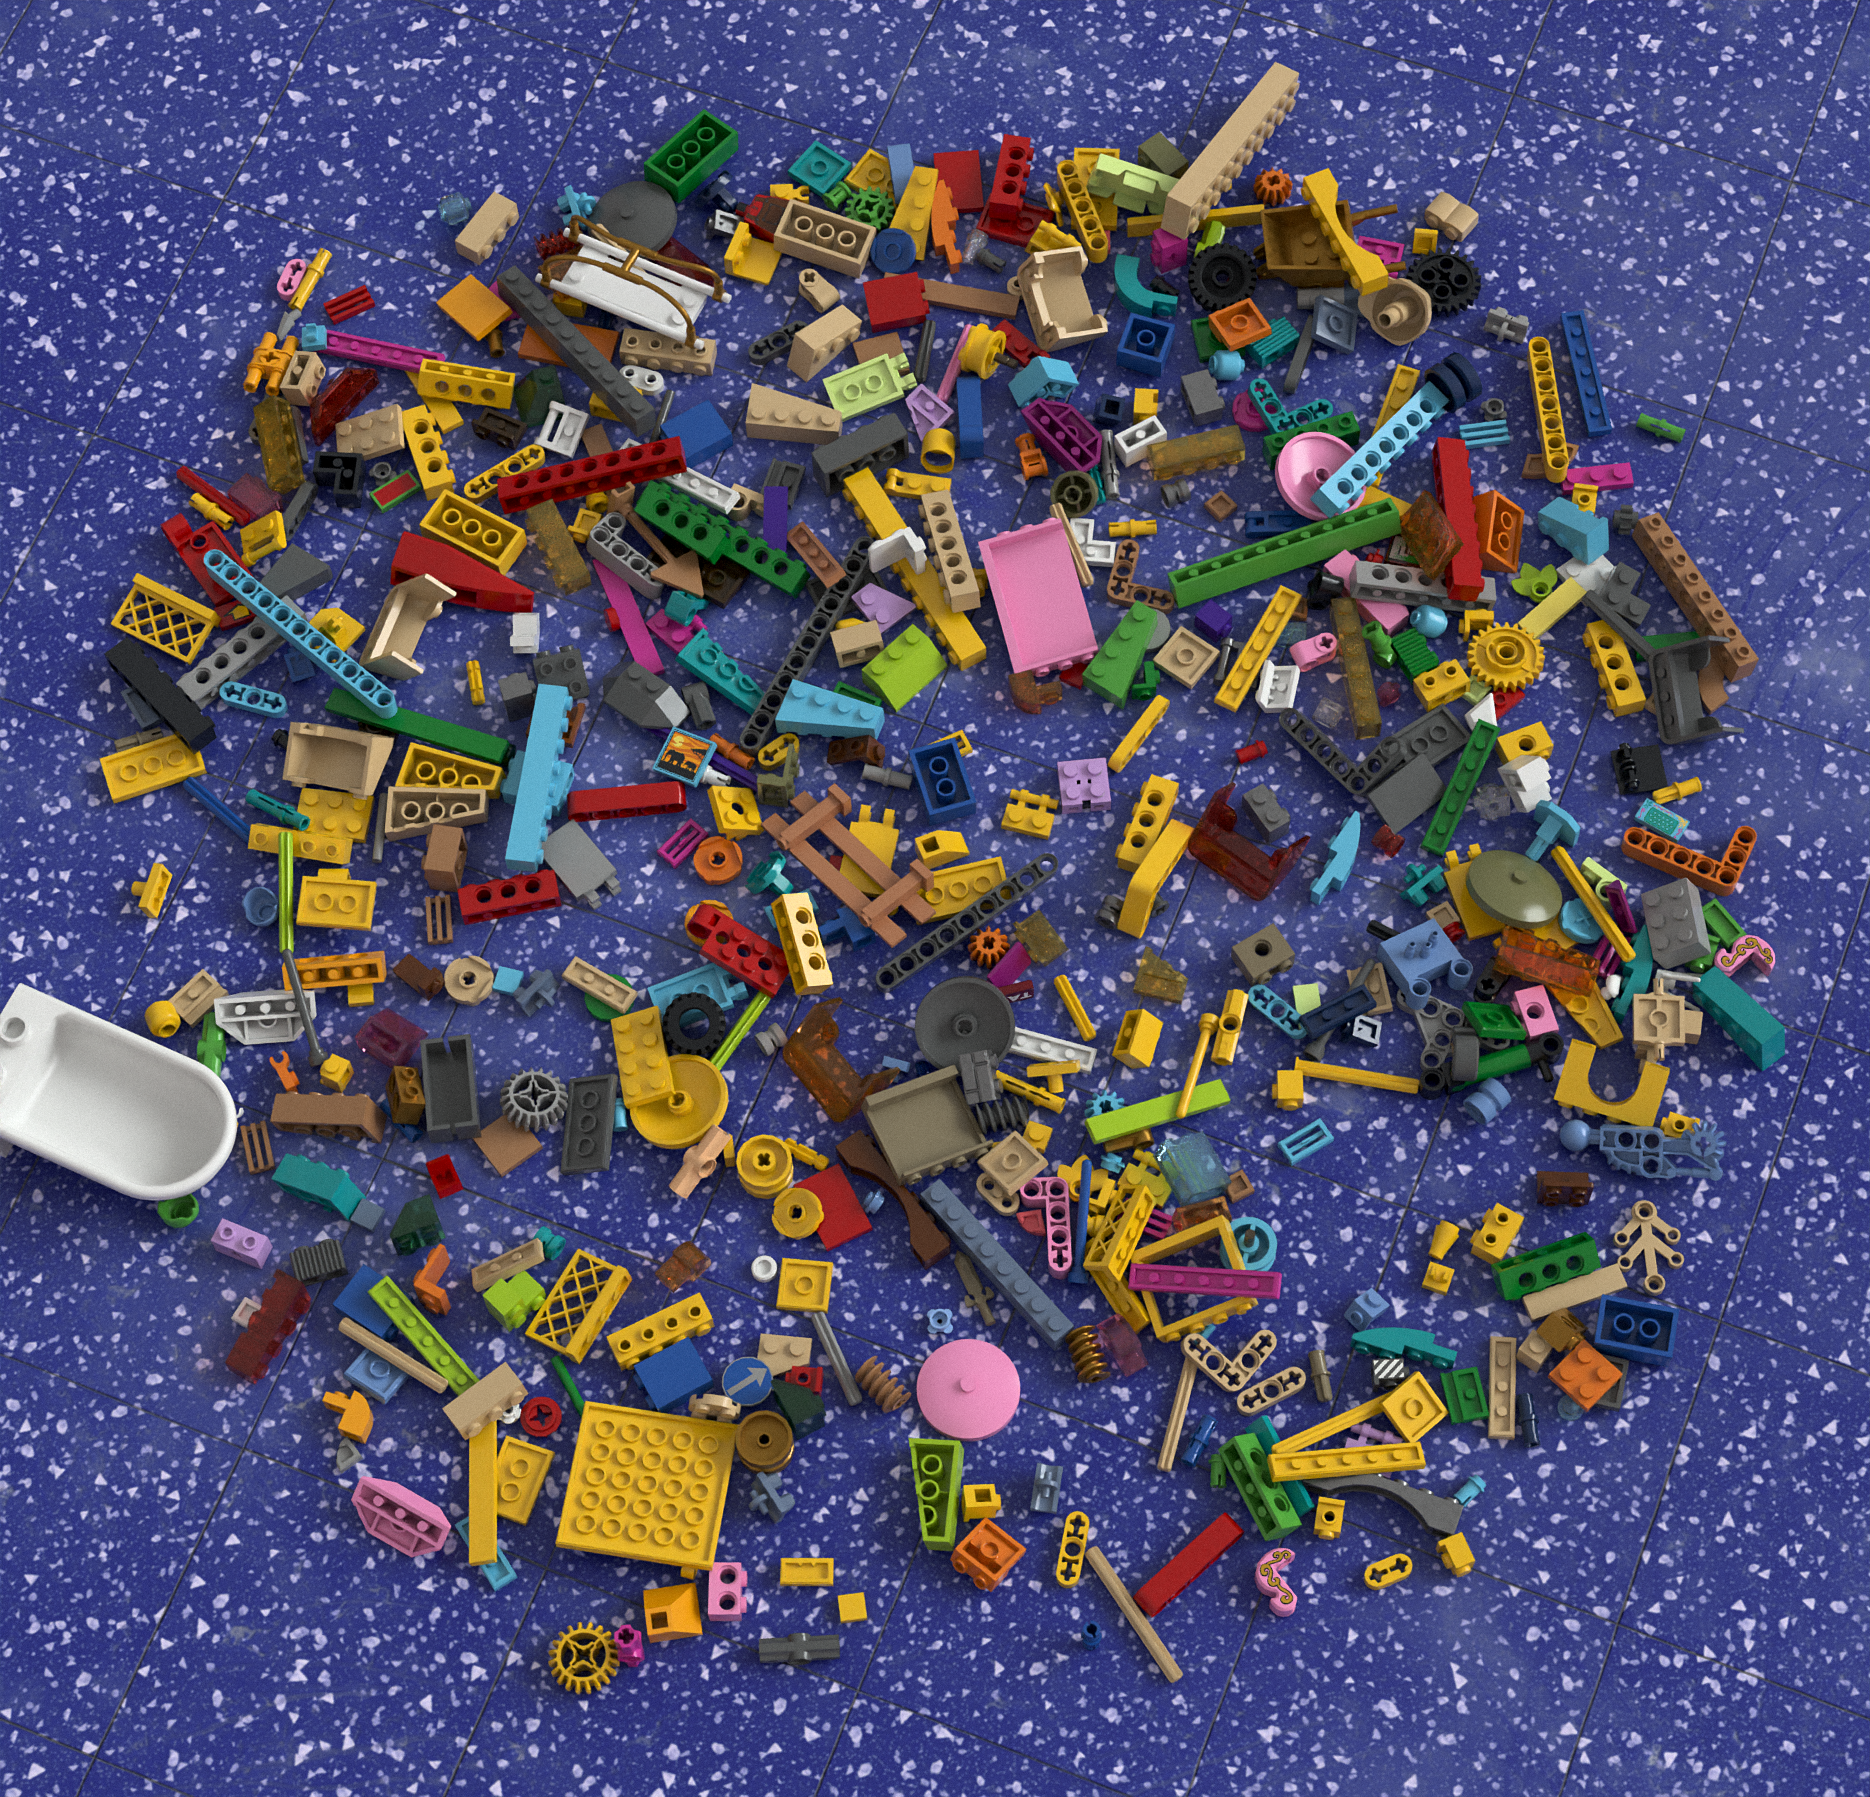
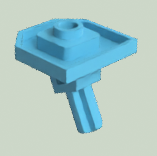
M1540 800L1536 805L1534 820L1541 824V827L1536 832L1538 836L1525 853L1528 858L1535 862L1538 861L1548 845L1553 844L1558 837L1574 847L1580 833V826L1570 814L1553 802Z

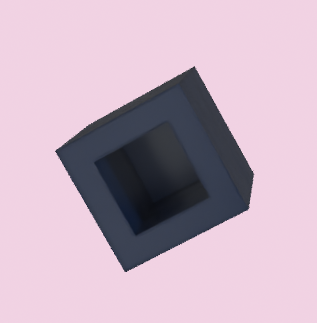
M1103 393L1096 399L1092 422L1112 427L1118 425L1122 421L1125 398Z

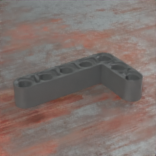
M1286 708L1279 715L1281 726L1344 787L1360 797H1366L1365 795L1380 784L1407 753V747L1403 741L1389 736L1384 738L1358 766L1302 712L1294 708ZM1296 714L1297 721L1294 725L1290 726L1289 718ZM1313 730V739L1306 742V733ZM1397 743V752L1390 755V745ZM1329 746L1331 753L1327 758H1323L1322 751L1325 747ZM1376 761H1380L1381 769L1374 773L1372 770L1373 764ZM1346 762L1348 769L1344 774H1340L1339 767L1342 763ZM1364 779L1365 785L1363 789L1357 791V781Z

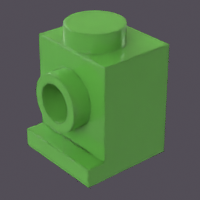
M1708 934L1711 954L1686 962L1685 967L1690 968V970L1696 973H1706L1709 971L1720 938Z

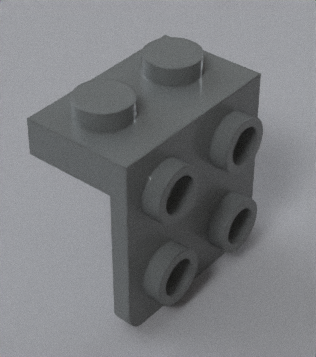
M573 644L559 647V652L550 653V650L537 652L536 657L532 658L538 684L567 687L569 696H572L573 700L589 695L590 691L579 647L574 648Z

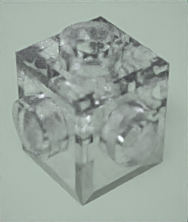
M1486 783L1483 787H1476V796L1472 798L1473 809L1478 811L1481 818L1496 820L1500 816H1510V792L1506 785Z

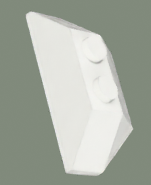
M293 990L243 992L214 999L216 1024L244 1045L295 1041L304 1031ZM303 990L313 1021L317 1016L315 991Z

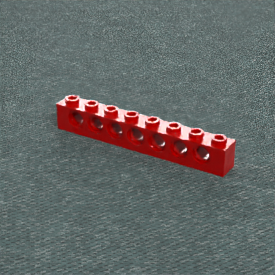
M680 436L499 478L497 479L498 498L504 514H510L624 487L629 481L632 484H637L687 472L685 451Z

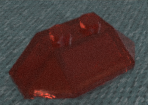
M347 367L335 378L330 379L326 388L320 394L313 397L310 403V417L315 445L319 447L336 429L335 424L343 422L380 383L375 369Z

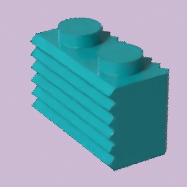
M1285 316L1268 322L1272 330L1271 335L1245 346V350L1261 369H1264L1265 366L1275 362L1276 359L1286 355L1287 352L1294 350L1298 346L1300 335L1288 320L1285 319Z

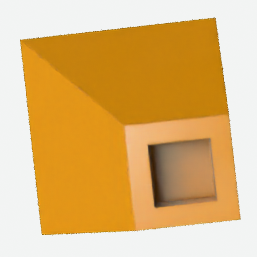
M696 1582L643 1590L647 1634L650 1643L703 1635Z

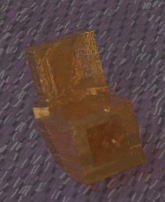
M1032 670L1008 675V687L1012 700L1016 707L1025 713L1042 714V704L1052 705L1062 700L1060 680L1036 686Z
M687 1241L672 1251L673 1256L655 1272V1276L674 1293L687 1279L694 1282L711 1265V1261L693 1242Z

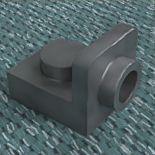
M716 209L712 216H708L705 221L706 239L711 240L715 234L732 239L742 217Z

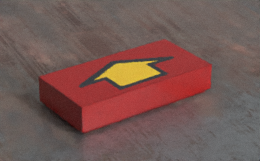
M239 600L214 608L221 618L219 625L222 631L252 622L257 616Z

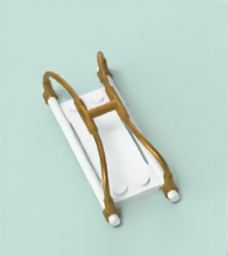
M573 215L569 222L570 229L565 228L563 236L573 243L584 244L577 256L554 255L547 258L541 268L542 274H537L535 282L540 283V286L548 290L552 288L683 342L686 347L701 350L704 346V341L700 340L699 336H696L693 324L706 304L707 297L711 296L712 300L719 303H729L732 297L723 289V281L719 275L705 266L665 257L640 244L622 237L618 238L580 215ZM578 221L603 237L617 243L618 246L630 250V253L584 235L579 230ZM609 255L623 260L624 263L609 258ZM642 255L652 260H659L709 274L714 278V288L638 256ZM561 260L574 261L561 282L551 276L550 263ZM632 266H638L647 271H650L669 280L682 284V286H677L663 279H660L641 270L633 268Z

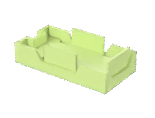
M1100 153L1089 175L1086 188L1088 193L1108 198L1115 193L1113 205L1143 214L1147 204L1150 213L1161 215L1164 213L1168 193L1180 179Z

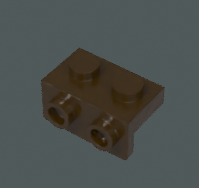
M485 407L478 420L473 419L471 422L473 432L478 438L491 440L502 448L506 449L508 447L516 450L528 429L527 423L488 407Z

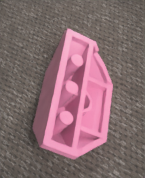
M362 1476L351 1499L368 1533L410 1557L441 1550L451 1528L440 1507L396 1482Z

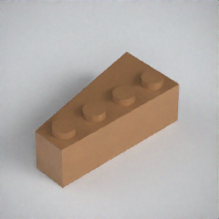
M287 1091L286 1094L276 1093L270 1122L279 1131L312 1135L314 1130L325 1137L335 1138L336 1133L349 1137L350 1140L360 1141L361 1137H369L372 1139V1143L381 1144L387 1115L368 1095L361 1093L355 1094V1096H346L342 1093L323 1095L318 1092H310L308 1095Z

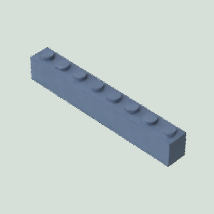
M939 1178L920 1194L921 1205L932 1214L935 1221L969 1256L974 1264L1045 1342L1056 1351L1066 1342L1065 1337L1074 1330V1325Z

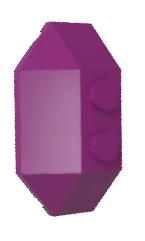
M1038 398L1021 410V414L1031 433L1034 434L1036 441L1066 472L1080 470L1086 473L1100 463L1102 435L1072 405L1056 401H1045L1043 398Z

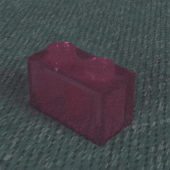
M247 472L227 491L229 499L249 513L250 518L254 521L275 510L280 513L284 511L280 494L273 489L270 491L265 487L264 482L256 476L253 478Z

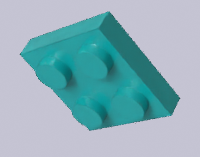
M815 140L789 168L788 176L803 186H808L809 190L822 197L824 193H829L836 186V183L850 171L852 165L851 162Z

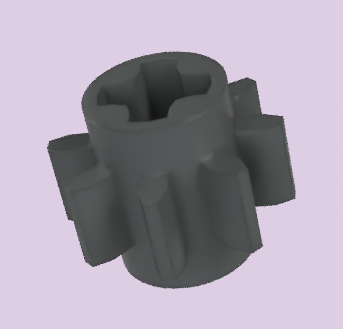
M1621 504L1620 510H1614L1612 528H1618V534L1630 535V530L1635 529L1637 525L1638 512L1633 511L1632 505Z

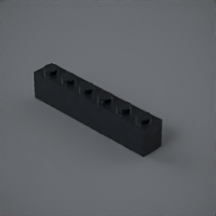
M126 637L104 653L113 671L193 754H196L217 738L213 729L216 725L208 715L204 717L201 714V709L193 700L189 702L186 699L187 695L180 686L175 687L172 684L173 680L167 672L161 673L159 671L156 661L151 656L147 658L144 655L145 651L139 643L133 644Z

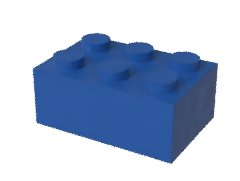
M955 737L908 750V762L929 826L976 813L977 802Z
M1602 1294L1597 1308L1592 1347L1600 1354L1668 1367L1673 1356L1679 1309Z

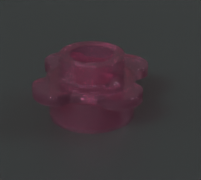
M1386 682L1378 689L1377 696L1381 699L1380 705L1382 707L1393 704L1400 698L1401 693L1398 690L1400 685L1397 682Z

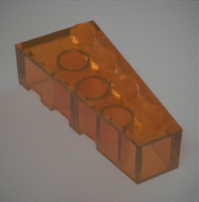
M1504 924L1497 945L1493 965L1494 970L1590 998L1599 973V959L1572 947L1567 948V950L1563 949L1558 941L1548 938V940H1543L1534 936L1535 931L1531 929H1524L1523 931Z

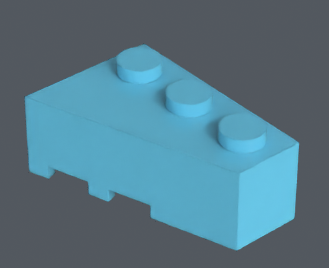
M1557 497L1538 512V527L1542 533L1552 537L1560 547H1565L1577 560L1590 565L1609 550L1608 519L1605 517L1598 519L1593 516L1592 511H1580L1577 504Z

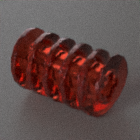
M557 228V235L550 230L548 238L541 233L539 241L533 236L537 252L543 261L547 259V255L554 256L557 252L560 255H565L566 249L572 255L573 247L575 246L580 252L582 243L576 244L569 241L567 237L563 236L564 231L561 228Z

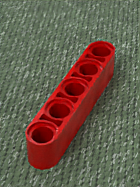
M679 781L570 792L566 796L568 819L570 821L574 819L576 822L677 813L687 808L685 784Z
M1226 1512L1223 1513L1141 1587L1133 1596V1599L1153 1618L1232 1547L1245 1531Z

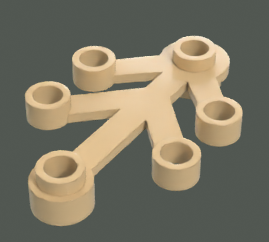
M1641 1200L1633 1205L1631 1210L1632 1219L1622 1231H1618L1615 1234L1613 1242L1618 1248L1626 1247L1631 1234L1639 1226L1641 1227V1237L1625 1255H1621L1618 1258L1617 1263L1621 1272H1628L1633 1265V1261L1644 1250L1647 1277L1643 1283V1288L1647 1294L1657 1296L1663 1292L1665 1280L1657 1272L1655 1250L1668 1260V1265L1672 1269L1681 1268L1684 1256L1680 1252L1673 1251L1654 1236L1651 1225L1664 1234L1666 1243L1670 1245H1675L1679 1242L1681 1233L1677 1228L1670 1227L1657 1216V1209L1653 1203ZM1644 1210L1648 1213V1216L1642 1217L1639 1212ZM1674 1233L1677 1238L1674 1240L1670 1239L1668 1234ZM1623 1236L1626 1242H1619L1617 1237ZM1671 1258H1679L1680 1263H1673ZM1626 1260L1629 1263V1266H1622L1620 1264V1261ZM1655 1283L1658 1286V1289H1651L1649 1287V1284Z

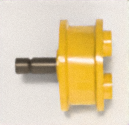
M984 323L970 328L965 347L960 350L958 355L963 371H974L984 380L988 379L995 372L999 363L1016 369L1018 361L1003 355L1006 345V334L1000 330L996 332L991 331Z

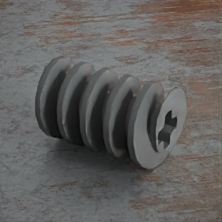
M1025 1095L1022 1096L1021 1103L1016 1096L1013 1097L1011 1105L1007 1098L1003 1099L1002 1106L999 1105L997 1100H993L992 1108H990L987 1102H983L982 1110H980L977 1103L975 1104L978 1124L984 1134H987L988 1126H991L992 1130L997 1132L998 1124L1005 1131L1009 1122L1014 1129L1017 1128L1018 1121H1021L1022 1125L1027 1127L1029 1111Z

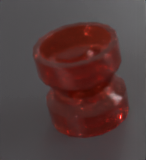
M1385 824L1377 831L1371 844L1376 848H1382L1388 857L1393 858L1400 851L1406 839L1400 834H1394L1392 828Z

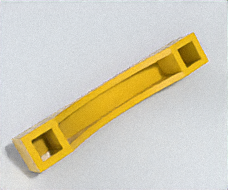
M1329 168L1303 177L1302 197L1305 201L1308 200L1311 205L1312 215L1320 221L1322 233L1324 236L1329 237L1333 252L1335 254L1338 253L1343 270L1345 272L1348 271L1351 276L1350 280L1353 288L1358 289L1362 297L1386 288L1388 286L1389 273L1379 256L1358 246L1348 237L1340 225L1335 208L1338 197V184Z

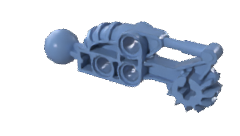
M1570 1120L1560 1130V1141L1568 1150L1582 1151L1589 1144H1600V1150H1602L1603 1154H1606L1607 1163L1609 1165L1612 1163L1616 1170L1623 1169L1627 1171V1174L1636 1172V1175L1648 1178H1673L1676 1175L1695 1178H1711L1714 1181L1720 1180L1723 1175V1170L1719 1167L1718 1161L1724 1156V1151L1719 1147L1726 1146L1727 1142L1718 1139L1724 1136V1131L1715 1133L1714 1131L1717 1128L1715 1123L1708 1129V1122L1706 1120L1702 1122V1129L1696 1122L1693 1123L1692 1128L1694 1131L1685 1129L1681 1138L1666 1137L1660 1128L1652 1126L1603 1124L1600 1129H1590L1586 1123L1580 1120ZM1623 1132L1630 1133L1633 1136V1143L1624 1144L1621 1141L1620 1135ZM1646 1135H1657L1659 1144L1656 1146L1649 1145L1646 1141ZM1702 1137H1706V1141L1711 1142L1705 1151L1702 1148V1144L1698 1143ZM1665 1154L1688 1155L1707 1168H1677ZM1654 1159L1658 1163V1169L1656 1171L1648 1170L1645 1166V1161Z

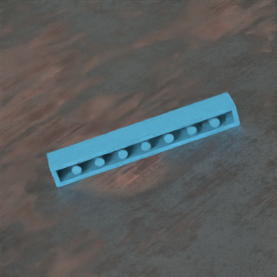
M538 684L505 856L507 868L511 870L537 872L538 864L543 863L544 850L541 849L542 842H546L548 837V827L545 826L546 821L550 820L552 816L550 800L551 797L554 798L556 795L554 779L560 773L558 757L559 754L564 752L565 741L562 739L563 732L568 730L569 719L566 718L567 710L571 711L573 697L569 696L568 688L564 686Z

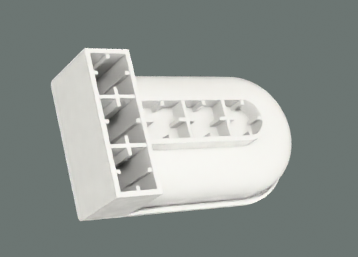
M20 983L0 1014V1156L6 1158L12 1146L16 1145L122 1194L142 1200H169L191 1194L207 1184L228 1159L237 1133V1113L229 1090L220 1077L211 1069L189 1057Z

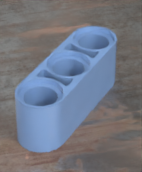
M910 143L887 146L895 204L900 203L914 170Z

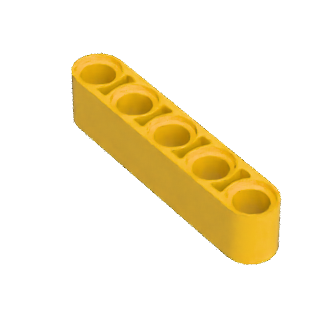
M1063 160L1057 166L1058 187L1087 257L1094 263H1101L1108 256L1107 236L1076 163L1072 160Z

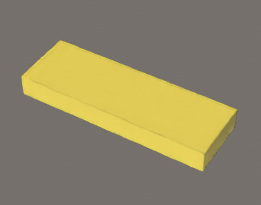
M1570 577L1520 620L1518 627L1520 629L1527 627L1526 634L1534 632L1533 640L1540 638L1582 601L1586 591Z

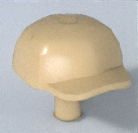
M1388 276V286L1363 297L1360 294L1358 298L1360 312L1370 321L1374 331L1395 345L1401 346L1414 341L1420 335H1423L1429 327L1432 315L1431 298L1424 289L1408 279H1394Z

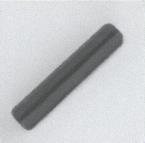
M925 320L923 322L914 371L916 382L924 383L927 378L936 329V322L933 320Z

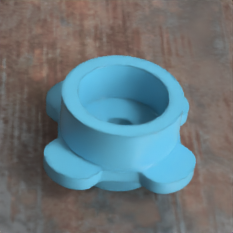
M1109 1152L1107 1156L1101 1155V1159H1103L1101 1167L1115 1173H1119L1121 1167H1125V1164L1121 1162L1122 1157Z

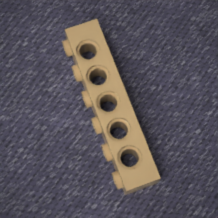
M949 490L921 495L922 505H918L920 519H925V522H923L925 536L930 535L928 545L930 553L935 552V556H933L935 570L940 569V573H938L940 587L945 586L946 589L943 590L945 604H950L952 613L981 607L979 589Z

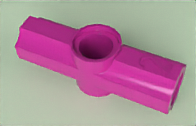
M621 1625L620 1629L614 1632V1640L618 1649V1661L625 1662L628 1667H638L645 1657L641 1643V1632L634 1630L631 1625Z

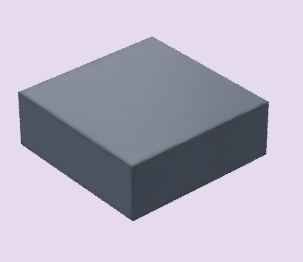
M362 1198L350 1221L373 1233L386 1211L384 1208Z

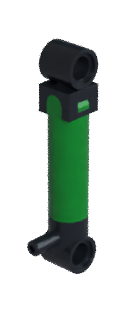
M1548 1032L1539 1039L1479 1056L1478 1074L1474 1082L1453 1081L1451 1079L1452 1061L1440 1064L1439 1069L1427 1068L1421 1073L1418 1092L1425 1099L1435 1100L1440 1097L1443 1088L1446 1096L1462 1092L1464 1087L1486 1081L1488 1078H1497L1537 1065L1544 1082L1549 1083L1554 1079L1549 1065L1558 1062L1564 1047L1563 1039L1557 1033ZM1544 1046H1553L1555 1051H1547ZM1434 1081L1437 1083V1086L1430 1087L1425 1082Z

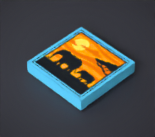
M673 726L652 769L654 772L696 788L717 748V744Z

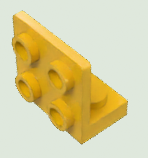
M740 221L724 256L725 273L767 286L771 281L782 252L774 250L773 243L753 238L752 234L749 233V224Z

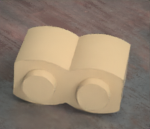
M1441 191L1425 209L1424 219L1431 228L1443 230L1449 239L1462 242L1478 224L1479 214L1471 207L1460 203L1450 194Z

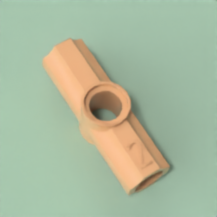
M713 1124L700 1143L686 1151L683 1157L684 1165L673 1178L669 1187L675 1193L687 1199L701 1178L708 1177L713 1173L717 1165L715 1159L731 1139L730 1135Z

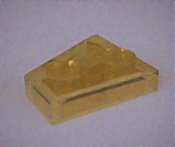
M1145 947L1133 993L1182 1005L1188 978L1179 971H1175L1166 960L1162 961L1157 957L1150 947Z

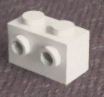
M1154 415L1115 435L1114 451L1125 467H1128L1165 448L1167 432Z

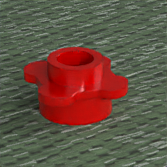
M1377 548L1374 553L1369 552L1364 561L1382 563L1384 556L1379 554L1380 549Z

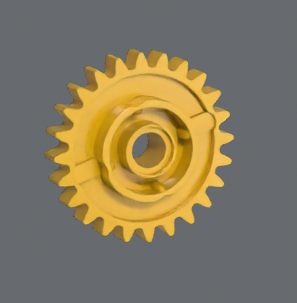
M1496 622L1495 628L1487 625L1486 632L1480 629L1478 636L1473 635L1472 643H1469L1466 657L1468 659L1467 666L1472 668L1471 675H1478L1477 682L1485 681V688L1493 685V690L1496 691L1501 687L1503 693H1506L1507 688H1511L1513 692H1516L1517 686L1524 690L1526 683L1533 685L1534 678L1538 679L1540 672L1543 671L1545 655H1543L1544 647H1539L1541 640H1533L1535 633L1526 634L1527 627L1519 630L1517 623L1513 627H1509L1508 622L1505 623L1504 627H1501L1498 622Z

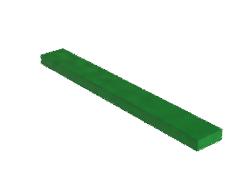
M335 687L324 707L326 712L499 765L510 745L508 740L397 707L395 716L384 719L379 717L350 692Z

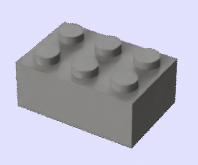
M1685 877L1641 894L1653 959L1665 970L1711 954L1699 890L1692 882Z

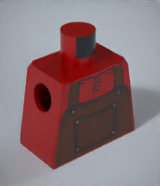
M758 194L754 197L751 205L739 202L735 214L744 217V223L749 224V233L752 236L774 244V234L790 200Z

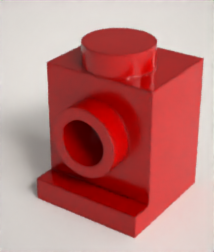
M792 1366L791 1373L786 1372L785 1383L793 1384L790 1385L792 1397L797 1396L821 1400L824 1378L823 1367ZM799 1378H808V1380L802 1383L799 1381ZM804 1387V1388H808V1389H810V1390L805 1391V1390H807V1389L802 1390L803 1388H801V1389H798V1388Z

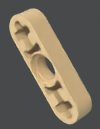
M1290 1367L1241 1392L1237 1398V1410L1244 1416H1253L1300 1392L1305 1385V1373L1298 1367ZM1289 1375H1293L1294 1378L1299 1377L1298 1385L1291 1382L1285 1386L1286 1391H1283L1282 1385L1289 1381ZM1269 1385L1275 1386L1279 1394L1274 1398H1269L1264 1394L1265 1387ZM1258 1391L1260 1399L1253 1402V1408L1250 1409L1249 1406L1243 1407L1244 1399L1247 1398L1249 1401L1256 1399V1392Z

